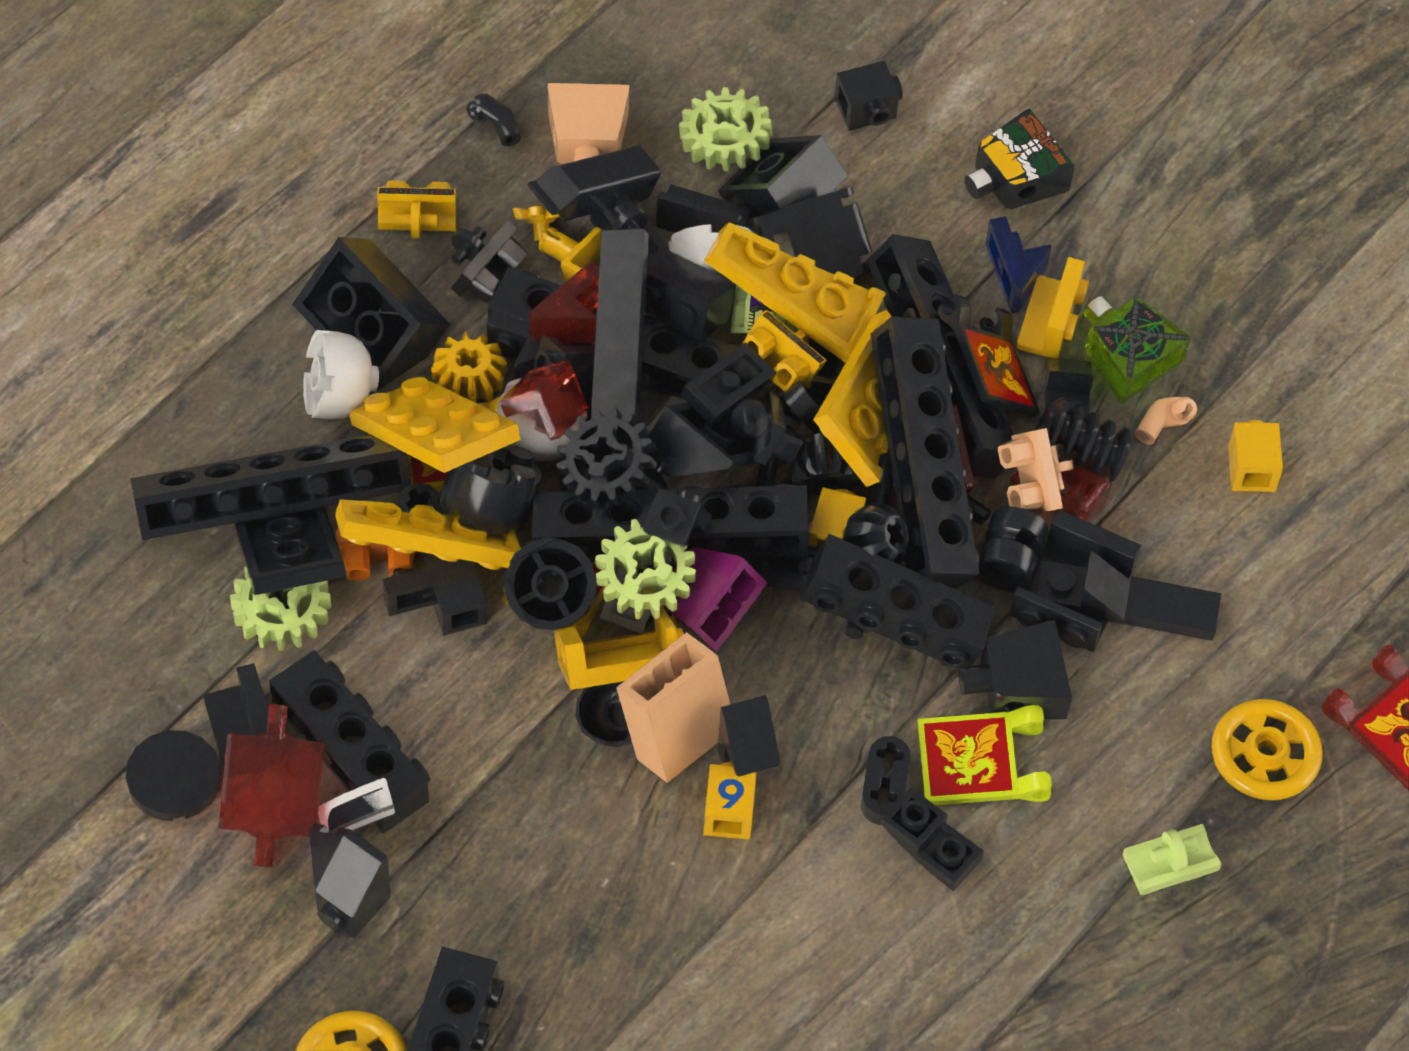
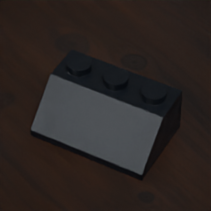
M338 237L292 304L315 330L349 334L363 343L370 354L372 366H377L379 369V383L376 391L426 359L451 325L370 239Z

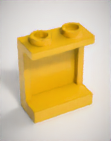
M661 606L660 618H654L655 628L652 631L588 642L582 641L574 624L556 629L554 637L558 665L570 690L627 680L684 635L683 629L677 627L675 616H668L664 607Z

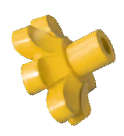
M531 206L529 209L512 208L515 220H525L529 224H533L534 241H540L544 232L551 236L547 232V229L550 228V222H554L557 217H560L558 214L551 215L547 209L544 210V206Z

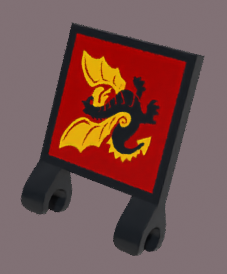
M957 294L953 296L956 302L954 312H952L950 306L941 304L938 307V315L954 329L981 402L1031 417L1040 414L1011 339L1013 318L1010 312L997 307L995 309L998 316L996 325L994 326V322L990 318L983 317L979 322L981 329L970 326L972 306L966 297Z

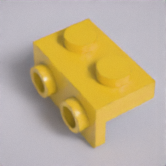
M1068 257L1061 281L1042 275L1037 277L1016 347L1019 350L1058 359L1064 339L1072 341L1079 315L1072 314L1075 304L1083 306L1089 285V280L1082 279L1085 261Z

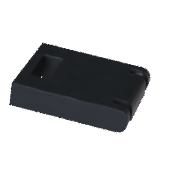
M852 185L753 217L759 236L775 242L773 235L787 231L795 257L801 254L815 260L814 266L832 274L839 271L851 277L871 271L867 261L861 263L859 258L873 251L858 203L853 202L843 206L841 198H848L855 194Z

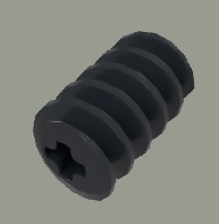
M1062 396L1058 397L1046 408L1035 430L1047 428L1050 446L1063 445L1061 459L1066 461L1075 451L1079 453L1077 467L1082 468L1090 459L1095 461L1093 474L1096 476L1106 467L1110 468L1109 482L1112 483L1121 472L1128 457L1132 438L1131 430L1124 427L1115 434L1116 424L1110 419L1099 427V414L1091 412L1083 419L1084 407L1076 404L1067 411L1068 400Z

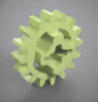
M723 87L719 96H715L712 91L708 90L706 91L705 101L693 98L691 100L692 110L683 109L682 111L683 122L679 123L683 150L684 152H691L694 163L706 159V168L709 170L716 163L722 164L724 172L729 171L730 163H737L742 169L746 168V158L750 157L758 161L760 159V149H768L770 147L769 136H772V122L769 119V109L767 106L760 107L757 95L747 100L744 89H740L736 95H730L728 87ZM750 124L753 125V129H752L751 133L749 132V125H750ZM702 125L703 133L699 134L698 131Z
M637 519L631 520V531L625 532L619 526L614 528L615 542L609 539L602 540V551L606 555H596V568L601 570L596 573L597 586H606L603 590V599L606 602L612 601L615 598L618 599L617 612L622 614L628 607L634 608L635 619H641L644 610H651L653 617L657 619L660 618L661 606L665 605L673 612L677 610L676 596L688 599L690 587L686 583L695 582L696 570L690 567L695 564V554L692 551H685L687 545L681 547L646 534L643 528L640 527ZM668 552L675 561L676 573L672 571V566L665 563ZM653 562V569H645L648 564L651 565ZM615 564L619 566L620 572L626 574L623 585L615 575ZM637 567L643 569L644 572H640V574L638 575Z
M246 566L244 567L246 580H234L236 594L230 595L231 609L234 610V623L236 626L243 627L244 638L247 640L258 635L259 647L265 648L270 640L276 641L278 651H283L285 642L292 640L297 648L302 647V635L307 634L315 639L318 636L316 624L327 625L328 623L327 609H331L328 581L254 595Z

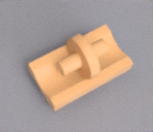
M1047 428L1011 436V441L998 447L1001 465L1005 469L1017 467L1021 482L1019 485L1008 487L1007 498L1009 507L1026 509L1035 514L1063 508L1059 491L1064 489L1061 472L1072 470L1073 465L1072 460L1059 463L1056 445L1050 446Z

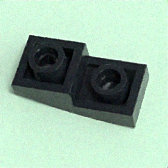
M910 788L882 818L881 824L918 863L954 891L983 859L984 850L948 825V814Z

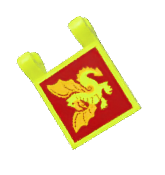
M1029 705L1010 712L917 719L925 798L934 805L1013 799L1032 802L1048 801L1051 797L1052 787L1049 773L1034 772L1017 778L1012 732L1023 735L1041 734L1044 729L1042 707L1039 705Z

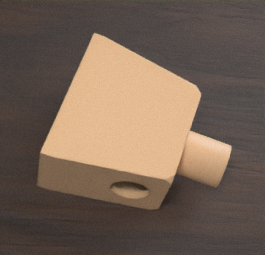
M548 83V116L557 162L565 164L621 149L628 119L629 85Z

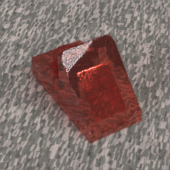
M593 260L529 312V337L533 341L541 342L543 335H553L561 343L595 342L597 317L591 311L598 304L600 266Z

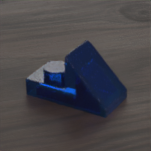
M1006 216L989 219L985 245L1011 314L1020 312L1032 293L1037 277L1043 276L1052 246L1044 245L1023 250L1020 236L1017 231H1011Z

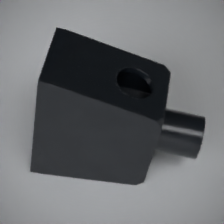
M1055 620L990 637L986 640L981 655V665L959 668L958 676L962 695L987 692L991 713L1010 712L1029 705H1039L1043 709L1044 719H1067L1072 695Z

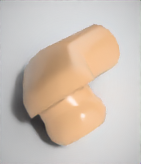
M1170 397L1156 400L1151 404L1136 429V438L1144 444L1152 445L1163 428L1187 424L1197 414L1195 401L1190 397Z

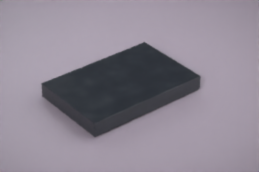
M325 507L234 523L254 595L346 577L344 561Z

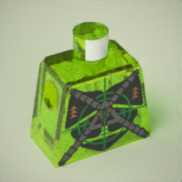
M1100 296L1091 301L1085 308L1083 315L1093 324L1089 329L1085 348L1087 355L1122 404L1185 362L1191 337L1141 299L1133 298L1115 310Z

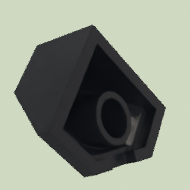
M315 823L309 829L317 914L321 921L330 929L336 932L342 929L355 938L391 897L388 857L351 829L339 827L334 834L328 833L330 830L326 825Z

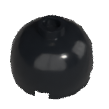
M545 537L527 543L514 554L506 571L504 591L509 606L521 621L536 629L556 631V629L576 624L587 615L596 597L597 583L592 562L579 547L565 540Z

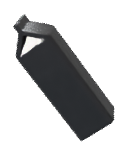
M636 145L553 166L535 181L528 182L527 186L551 215L558 214L563 221H568L609 208L625 195L633 203L647 200L661 176V171L642 147Z

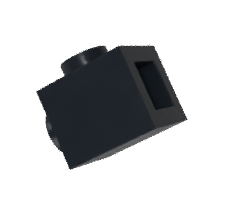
M885 60L837 73L834 99L849 131L869 125H882L896 118L898 100H902L903 91L899 78L896 75L891 76Z

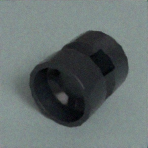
M1018 507L996 509L992 514L986 532V542L982 545L979 553L978 577L986 584L999 590L1016 592L1018 587L1027 590L1032 585L1038 566V557L1042 554L1048 535L1046 522L1037 514Z

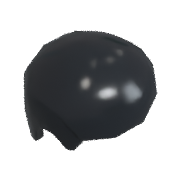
M624 681L586 687L577 698L575 717L581 731L598 744L619 747L632 743L616 688Z

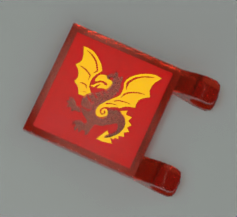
M1387 645L1378 651L1371 666L1379 676L1392 682L1388 688L1360 712L1349 695L1340 688L1334 689L1327 696L1321 708L1328 718L1344 726L1409 791V669L1398 651L1392 646Z

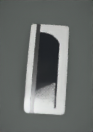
M382 778L318 806L317 812L320 823L326 825L330 830L328 833L334 834L339 827L348 828L353 831L393 815L395 809L387 780Z

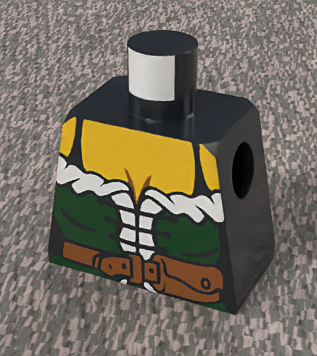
M1029 108L981 141L978 145L975 163L977 171L965 176L964 180L969 194L974 199L993 192L1005 208L1014 209L1070 191L1075 165Z

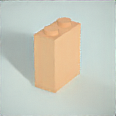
M685 633L616 687L637 760L666 783L670 782L718 743L720 709L723 706L730 705L717 654L689 633Z

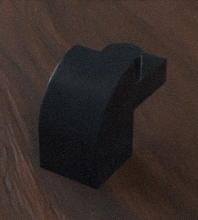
M422 552V569H404L394 573L391 577L382 579L384 602L389 616L433 605L443 636L487 624V602L478 575L466 560L459 559L458 561L450 562L442 560L434 554Z

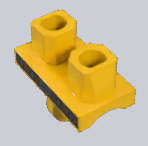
M389 180L386 187H378V230H411V239H420L421 231H456V188H450L448 182L432 181L431 184L427 185V188H413L406 184L405 181Z
M767 310L758 316L742 343L746 342L777 372L773 382L784 392L799 380L810 388L814 377L827 361L807 344L809 340L808 334L801 330L794 333Z

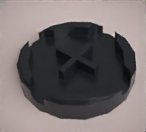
M167 730L149 736L135 747L127 761L125 779L132 801L144 814L164 821H173V818L183 816L187 819L198 815L212 803L220 789V764L214 749L202 737L188 731Z

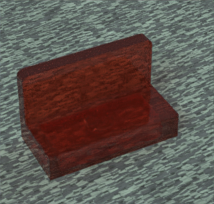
M569 360L529 371L499 400L505 418L537 409L551 441L561 438L564 435L565 429H569L577 421L576 418L582 416L588 409Z

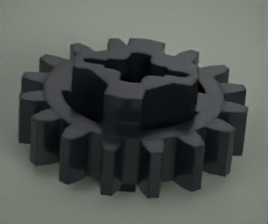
M611 407L608 416L604 417L601 411L595 408L593 409L592 420L587 422L582 416H578L576 419L580 428L576 432L570 429H565L563 432L570 442L568 445H559L557 447V451L562 457L566 458V460L557 464V469L563 475H567L563 480L564 484L571 491L576 490L575 494L581 501L586 502L591 497L597 507H602L606 497H609L616 506L621 505V494L627 492L629 496L635 498L637 497V492L634 486L638 482L644 485L650 483L644 471L645 469L656 468L657 463L647 454L656 451L657 447L651 438H648L651 432L644 423L638 424V419L633 413L628 412L622 418L620 411L616 407ZM623 433L631 437L634 449H630L625 445L626 441L623 438ZM580 465H584L588 469V474L591 476L590 481L583 477Z

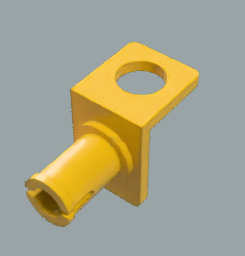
M554 227L548 228L547 232L553 237L544 232L538 244L539 251L561 262L564 285L573 286L582 293L598 298L599 278L591 274V272L600 263L601 235L603 230L595 227L581 242H577ZM581 282H586L592 288L594 294L588 292L581 285Z

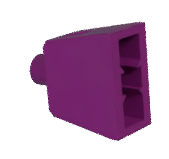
M693 547L688 550L695 554V564L690 567L696 570L695 582L686 583L690 587V595L688 599L676 596L677 610L674 612L665 605L664 607L707 647L717 652L767 585V582L740 556ZM670 563L669 565L672 566V571L676 573V564Z

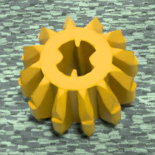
M465 331L461 341H456L448 336L445 348H436L433 367H431L432 379L434 383L477 403L479 398L489 402L493 399V392H502V388L505 385L504 376L507 373V362L504 360V357H501V349L498 343L488 344L484 333L476 340H472Z

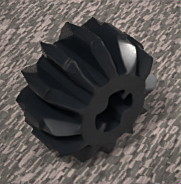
M821 431L815 435L805 434L803 436L804 442L793 462L789 463L793 484L807 485V492L814 491L816 495L821 494L822 487L832 490L845 489L850 491L852 486L862 483L838 450Z

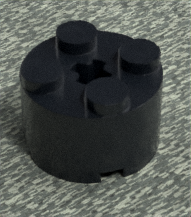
M510 446L508 449L503 447L449 470L439 496L441 508L448 514L450 507L461 513L459 522L480 531L493 534H509L512 526H518V532L523 530L533 505V498L537 493L542 478L540 470L533 463L534 454L519 446Z

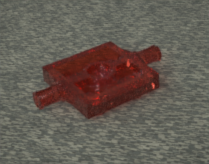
M268 704L267 732L257 735L227 734L218 829L242 831L252 837H256L253 866L273 867L275 839L288 836L310 838L309 829L317 823L324 743L302 741L285 734L287 711L289 709V706Z

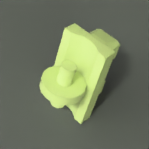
M1203 824L1178 832L1174 829L1164 831L1162 837L1124 848L1122 854L1140 895L1202 877L1203 875L1219 871L1221 867L1219 858L1210 846Z

